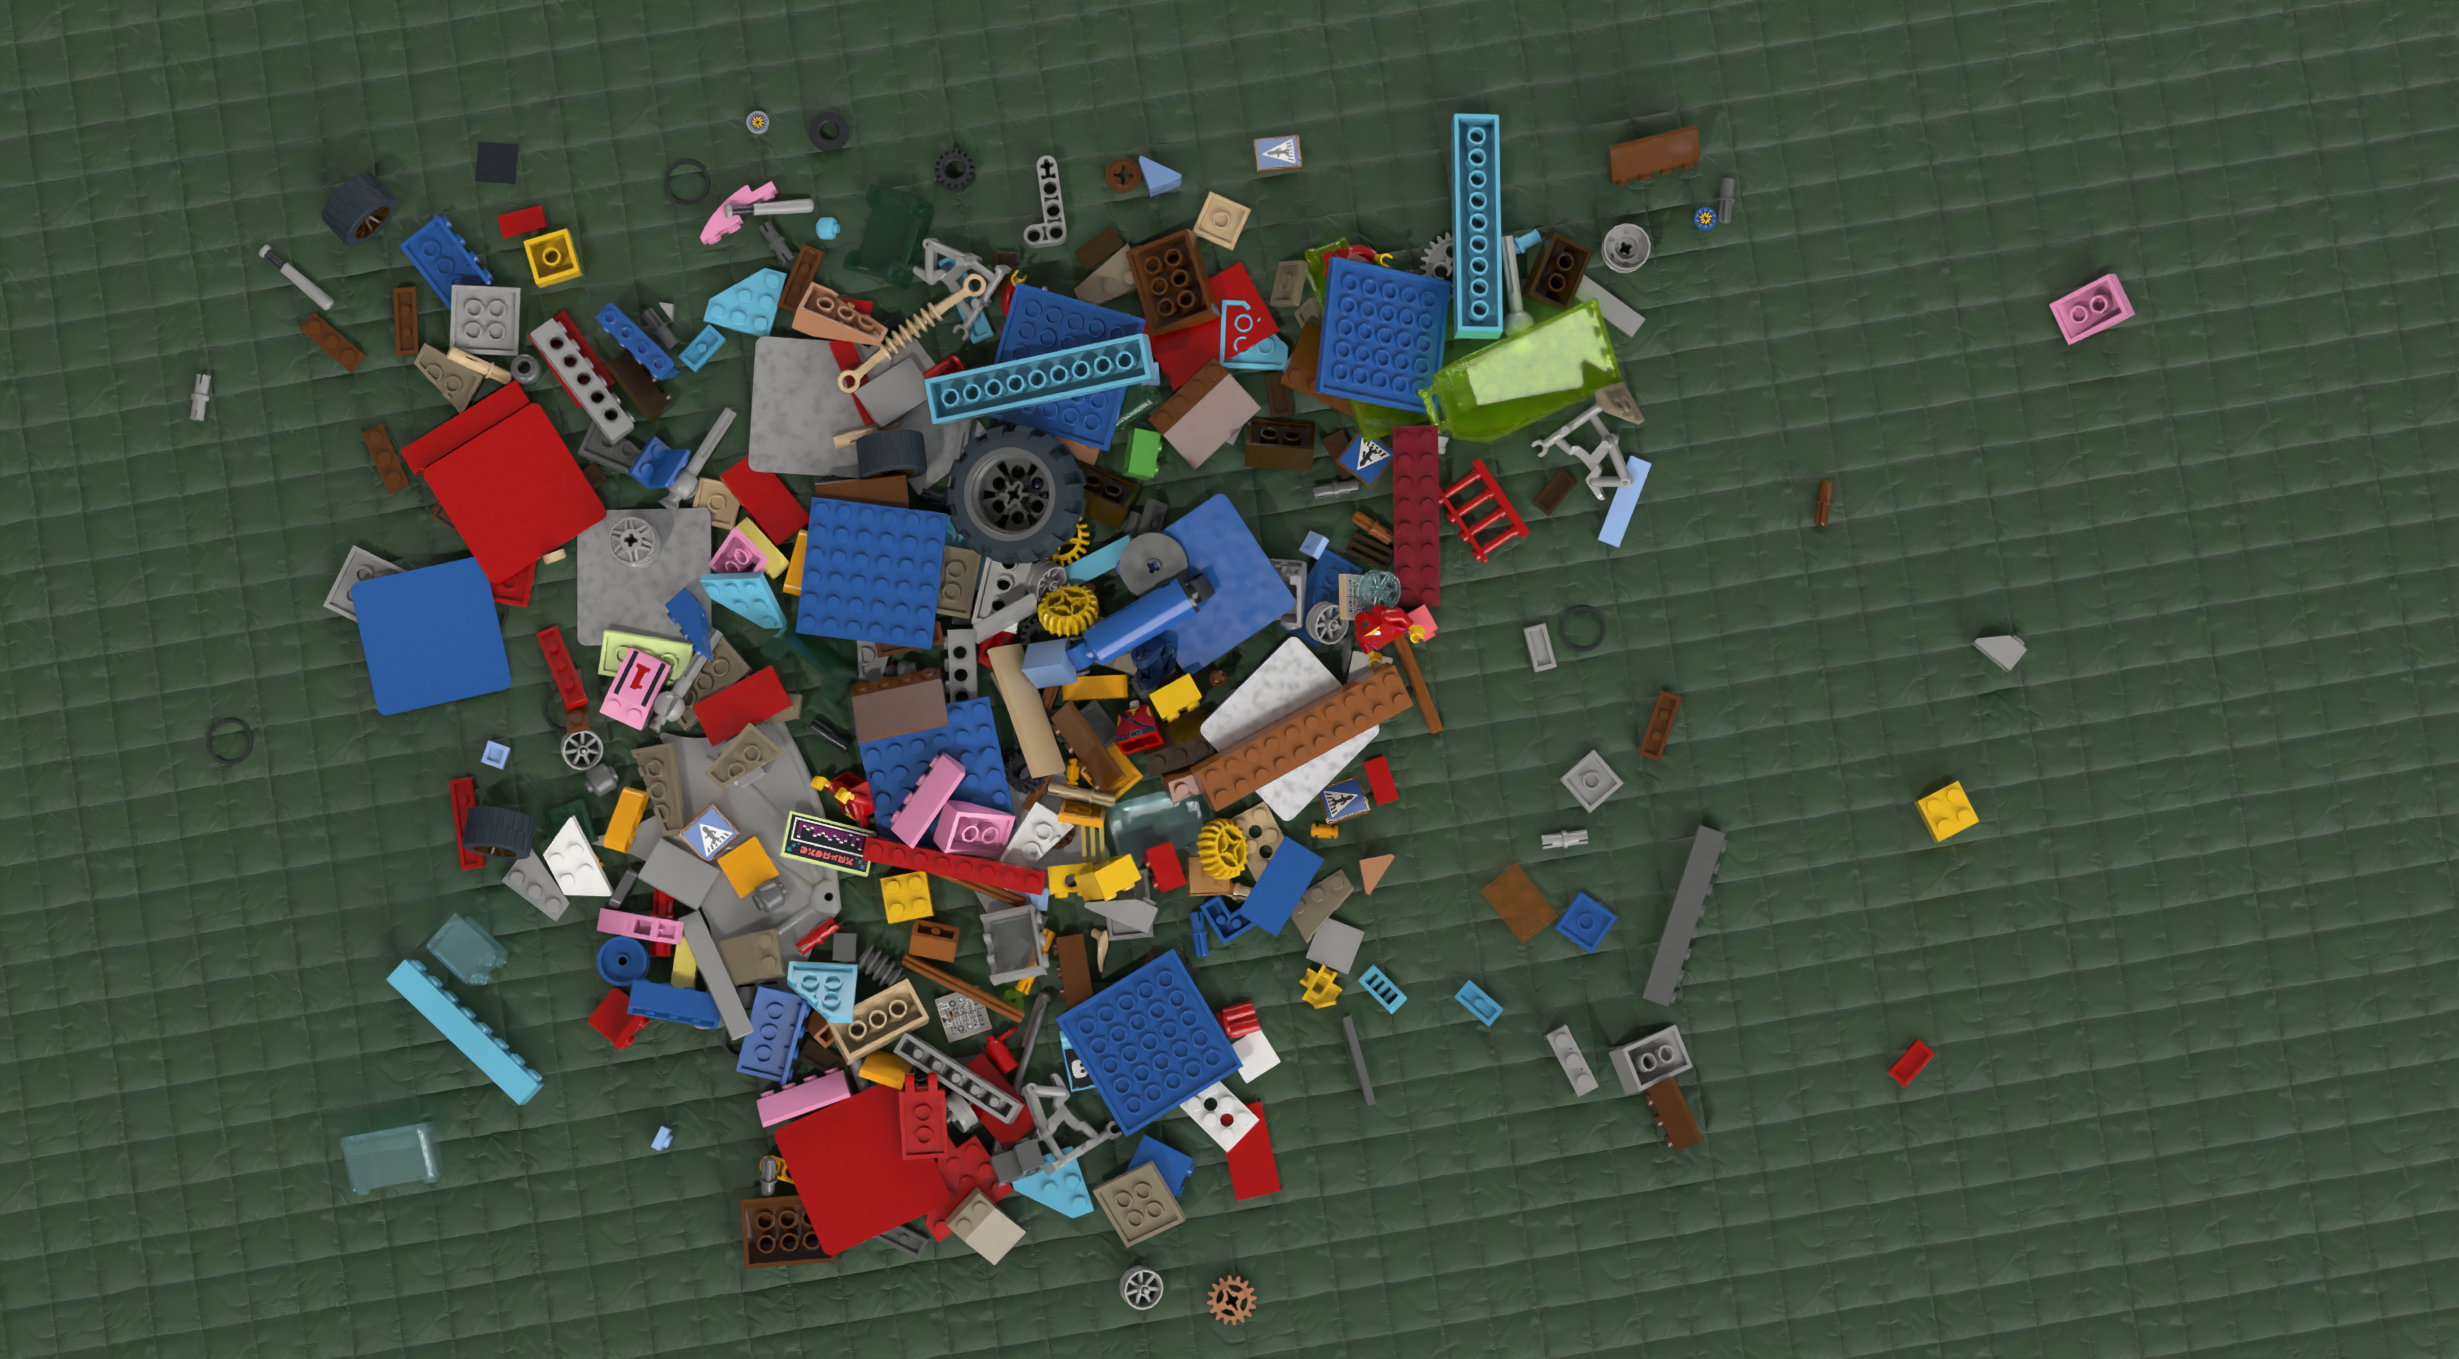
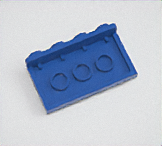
M436 214L433 216L434 219L399 246L451 311L452 285L494 286L491 282L494 278L486 268L481 270L477 265L480 260L473 251L469 253L463 247L466 242L459 233L454 235L451 232L452 224L445 216L440 218Z
M608 303L595 317L600 322V326L608 333L611 332L617 338L616 341L622 347L633 353L632 356L639 363L644 364L649 369L650 374L656 379L675 378L680 372L674 366V360L615 304Z
M758 984L749 1017L753 1033L744 1036L736 1071L779 1081L780 1085L785 1086L786 1080H791L793 1067H790L792 1059H796L799 1046L796 1045L798 1037H803L805 1025L802 1024L803 1018L809 1015L811 1005L807 1003L808 1001L796 992Z

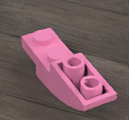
M772 181L753 192L746 185L730 196L716 210L706 224L700 236L704 245L707 243L712 245L721 239L720 236L726 232L731 234L741 228L740 224L743 221L739 215H734L732 218L725 217V205L737 207L770 202L775 198V194L778 193Z
M600 908L597 931L681 945L684 922Z

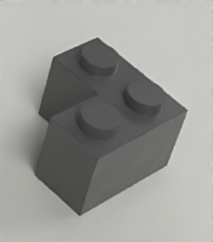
M1027 1137L1017 1141V1145L1011 1151L1007 1152L1006 1149H1002L993 1153L994 1156L990 1158V1164L998 1187L1042 1172L1045 1163L1036 1139L1030 1140Z

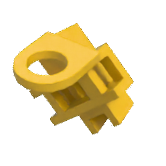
M1324 964L1318 973L1308 968L1304 978L1300 980V983L1308 988L1302 999L1311 1003L1314 1009L1335 1005L1337 995L1343 990L1332 983L1338 973L1327 969Z

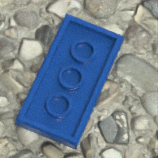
M1325 548L1306 578L1302 627L1289 630L1281 625V622L1279 626L1314 647L1319 648L1321 642L1314 640L1308 635L1306 629L1308 612L1314 605L1323 601L1339 606V574L1361 575L1363 569ZM1334 608L1332 610V615L1336 613Z
M1285 836L1238 914L1277 937L1324 859Z

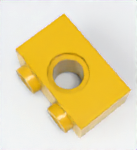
M1093 862L1047 867L1050 895L1055 894V898H1067L1068 893L1077 892V896H1082L1077 885L1075 887H1068L1065 884V878L1071 874L1076 876L1091 868Z

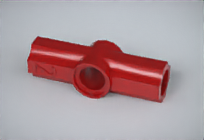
M654 888L653 912H651L650 917L675 921V913L673 912L674 898ZM651 941V956L671 957L672 944Z

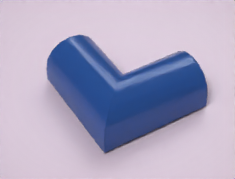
M1220 895L1199 906L1223 945L1255 926L1254 923L1238 914L1240 909L1230 913Z

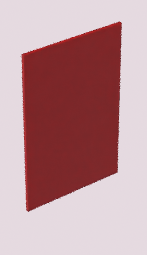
M1241 262L1209 279L1221 317L1222 300L1245 301L1251 307L1248 311L1243 305H1227L1224 362L1280 331ZM1241 314L1249 315L1252 318V328L1247 332H1240L1235 327V320ZM1221 317L1200 325L1156 336H1151L1146 320L1143 334L1149 336L1151 351L1173 390L1186 384L1213 357L1220 363ZM1241 317L1238 319L1237 326L1240 329L1246 330L1250 327L1251 322L1249 318ZM1242 336H1243V337H1247L1246 339H1240V340L1237 341V343H1236V348H1237L1238 350L1235 351V349H1234V342H1235V340H1236L1237 338H1239V337H1242Z

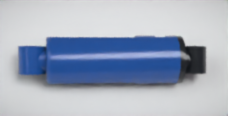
M1205 572L1191 577L1186 582L1179 576L1083 630L1082 635L1084 639L1072 644L1066 650V653L1077 671L1088 667L1096 660L1099 665L1103 666L1200 611L1196 603L1207 600L1216 591Z

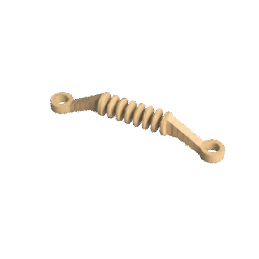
M976 273L969 274L964 278L961 289L934 306L929 302L927 304L928 312L922 308L920 309L922 317L913 314L914 323L907 319V328L899 325L898 327L901 332L899 334L892 330L893 339L885 336L886 344L878 346L879 348L855 370L842 371L837 377L838 387L846 393L856 391L859 388L860 379L868 370L870 371L872 367L885 357L890 361L892 359L891 351L898 355L897 346L906 349L905 340L911 344L914 343L912 335L920 338L919 329L927 333L926 324L928 323L934 327V318L941 322L943 318L940 315L957 304L958 301L960 302L968 296L976 297L981 295L986 288L984 278ZM978 279L980 281V288L977 291L969 290L968 284L970 280ZM847 375H851L855 379L851 387H844L842 384L843 378Z

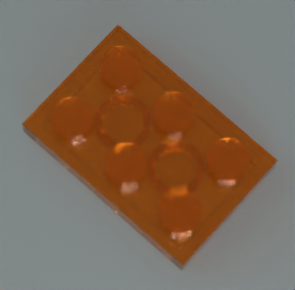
M1517 863L1481 890L1482 894L1522 945L1558 917Z

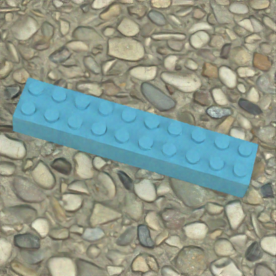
M1454 114L1451 120L1454 338L1499 339L1503 332L1499 115Z
M1141 333L929 378L924 381L932 423L934 425H944L1157 380L1149 336Z

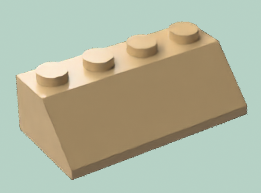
M907 978L855 1005L852 1023L827 1021V1024L846 1064L849 1065L901 1038L905 1032H912L928 1024L929 1017Z

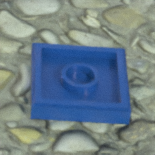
M1580 891L1554 929L1590 954H1593L1618 917Z

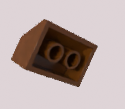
M1674 1077L1646 1088L1647 1094H1644V1097L1649 1107L1654 1106L1657 1114L1654 1115V1118L1659 1128L1663 1127L1667 1134L1663 1137L1669 1149L1673 1147L1674 1151H1678L1703 1140Z

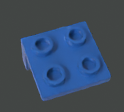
M651 436L627 473L647 489L668 488L675 483L679 470L687 464L691 451L689 449H670L656 436Z

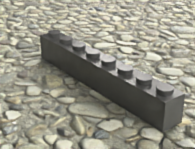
M1701 825L1697 827L1641 995L1642 999L1665 1007H1669L1670 1003L1674 1004L1678 992L1674 988L1676 982H1681L1685 969L1681 967L1683 961H1688L1692 948L1688 946L1691 938H1696L1699 929L1696 922L1698 916L1702 917L1706 904H1703L1705 895L1709 896L1713 883L1710 880L1712 874H1717L1720 861H1717L1720 852L1724 853L1728 840L1724 839L1725 833Z

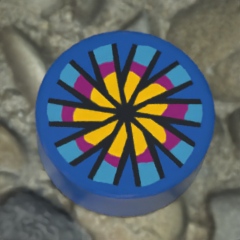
M1700 208L1694 215V224L1702 231L1710 230L1716 224L1717 216L1711 208Z

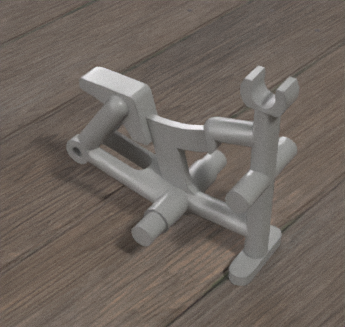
M927 238L923 241V247L925 248V270L914 265L913 272L928 284L936 285L943 281L955 293L962 288L956 280L969 269L975 270L990 281L979 299L971 301L973 308L965 301L966 298L957 303L958 307L966 315V319L963 324H958L954 327L953 333H958L962 328L965 331L962 339L968 340L972 334L971 326L982 309L991 305V295L1004 275L1009 274L1012 269L1007 265H997L994 269L996 271L994 274L982 265L983 259L973 253L965 254L939 242L937 238ZM937 252L955 260L957 265L949 272L945 269L937 270Z
M1595 404L1546 439H1538L1531 446L1535 447L1538 444L1543 446V451L1538 454L1539 457L1547 454L1549 447L1553 444L1558 445L1568 455L1575 454L1591 470V473L1586 478L1587 484L1599 500H1604L1606 496L1602 487H1622L1626 489L1634 483V478L1630 475L1617 445L1619 435L1617 433H1609L1597 415L1603 409ZM1588 420L1592 422L1602 437L1601 444L1591 455L1579 445L1571 446L1563 439V437ZM1608 452L1618 476H1601L1603 468L1600 465V461Z
M1058 1074L1050 1075L1053 1087L1029 1083L1021 1089V1095L1026 1099L1036 1127L1032 1140L1036 1139L1037 1142L1044 1140L1056 1159L1043 1168L1046 1175L1052 1174L1105 1140L1116 1139L1122 1134L1121 1131L1116 1134L1111 1132L1110 1128L1116 1124L1115 1121L1106 1124L1104 1131L1098 1134L1087 1122L1077 1120L1064 1104L1070 1097V1093ZM1038 1097L1054 1098L1051 1106L1055 1112L1048 1120L1045 1117ZM1063 1120L1075 1131L1082 1130L1090 1138L1065 1155H1063L1052 1137L1057 1126Z

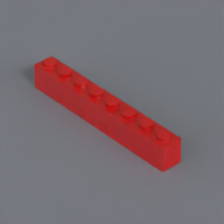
M870 834L866 837L862 860L1036 895H1042L1047 870L975 855L944 853L940 848L916 844L912 849L904 841Z

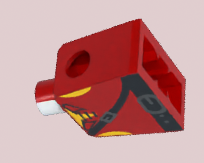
M1141 701L1130 702L1129 710L1118 714L1116 744L1123 756L1164 744L1149 705H1143Z

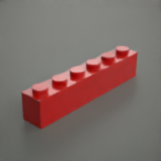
M514 380L406 446L400 452L413 473L417 476L420 474L424 476V471L428 466L532 403L520 383Z

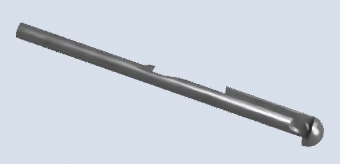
M1041 992L1037 995L1021 1047L1025 1048L1013 1085L1018 1094L1024 1081L1048 1003H1053V997L1048 992ZM996 1138L990 1153L991 1157L994 1156V1152L1002 1149V1145Z

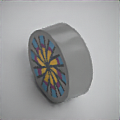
M754 111L747 117L746 124L753 134L760 135L768 130L770 122L765 113Z

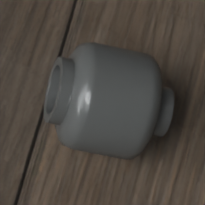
M521 354L512 361L511 373L519 383L530 385L540 378L542 367L534 356Z
M601 763L586 771L587 780L583 782L589 793L594 792L597 796L601 797L615 790L617 787L616 782L619 779L612 765L607 766L605 763Z
M770 879L754 888L752 900L759 911L763 910L766 913H770L785 904L787 891L781 882L777 883L775 880Z

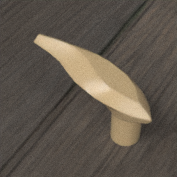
M1094 928L1091 931V936L1097 939L1099 971L1103 972L1104 960L1108 950V934L1106 930L1101 932Z

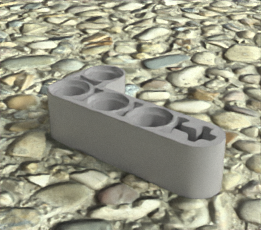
M1045 155L1037 162L1045 223L1030 225L1025 229L1024 239L1031 248L1061 245L1067 238L1057 163L1053 157ZM1045 163H1049L1051 166V178L1046 177ZM1051 184L1057 190L1054 194H1047L1044 192L1045 187ZM1053 206L1060 210L1059 214L1054 217L1047 214L1048 209ZM1056 228L1063 232L1062 236L1057 239L1050 236L1051 231ZM1031 232H1038L1040 239L1032 242L1028 239V235Z

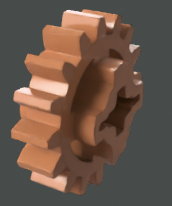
M1228 1275V1281L1219 1278L1220 1285L1218 1286L1213 1283L1212 1286L1215 1291L1208 1292V1295L1213 1297L1212 1300L1207 1301V1304L1213 1305L1210 1313L1217 1312L1215 1319L1224 1318L1225 1325L1228 1320H1232V1324L1236 1325L1237 1319L1244 1323L1243 1316L1251 1317L1252 1314L1249 1309L1256 1308L1251 1301L1256 1300L1257 1296H1251L1250 1294L1254 1291V1288L1246 1287L1249 1282L1247 1280L1241 1283L1240 1276L1235 1281L1232 1280L1231 1275ZM1229 1285H1237L1243 1290L1239 1292L1231 1290ZM1222 1289L1224 1293L1223 1299L1217 1303V1295ZM1227 1290L1233 1297H1238L1236 1300L1238 1310L1232 1304H1226L1228 1300ZM1247 1297V1306L1242 1311L1240 1307L1241 1301ZM1222 1310H1232L1235 1315H1226L1222 1312Z

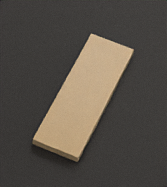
M1022 644L994 647L987 650L1031 777H1043L1066 771L1038 689L1021 670L1025 658Z

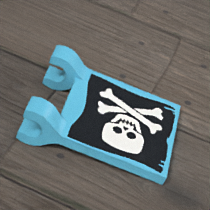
M1059 1031L1071 1092L1096 1087L1063 1031Z

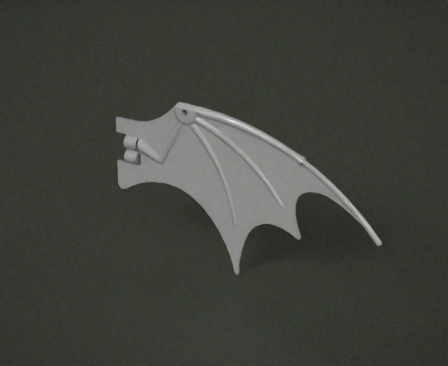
M785 721L756 727L778 746L784 754L763 765L762 767L767 775L745 788H742L740 784L736 786L732 783L721 789L704 774L717 760L718 754L721 753L718 747L739 734L712 747L708 738H688L661 733L660 739L664 744L672 742L676 745L687 829L713 808L737 835L707 861L682 834L663 836L655 815L639 824L628 851L629 854L647 861L660 838L720 870V874L700 905L710 925L714 943L764 930L776 929L779 932L786 977L750 983L754 984L752 987L738 988V986H734L743 1008H752L758 984L777 981V984L767 986L795 992L787 984L789 961L807 962L812 949L803 956L800 950L806 944L797 949L795 943L811 933L810 930L812 928L816 929L830 917L834 919L841 911L837 870L779 856L789 811L826 819L818 791L810 785L813 778ZM605 835L597 836L598 840L589 844L604 846ZM754 836H757L780 873L773 880L777 883L781 882L787 891L785 904L770 913L757 909L752 900L754 892L741 899L717 861ZM828 893H832L833 899L831 901L826 900V895ZM720 1016L718 1028H723L724 1022ZM694 1025L696 1028L702 1029V1030H703V1029H713V1028H708V1027H702V1026H696V1025Z

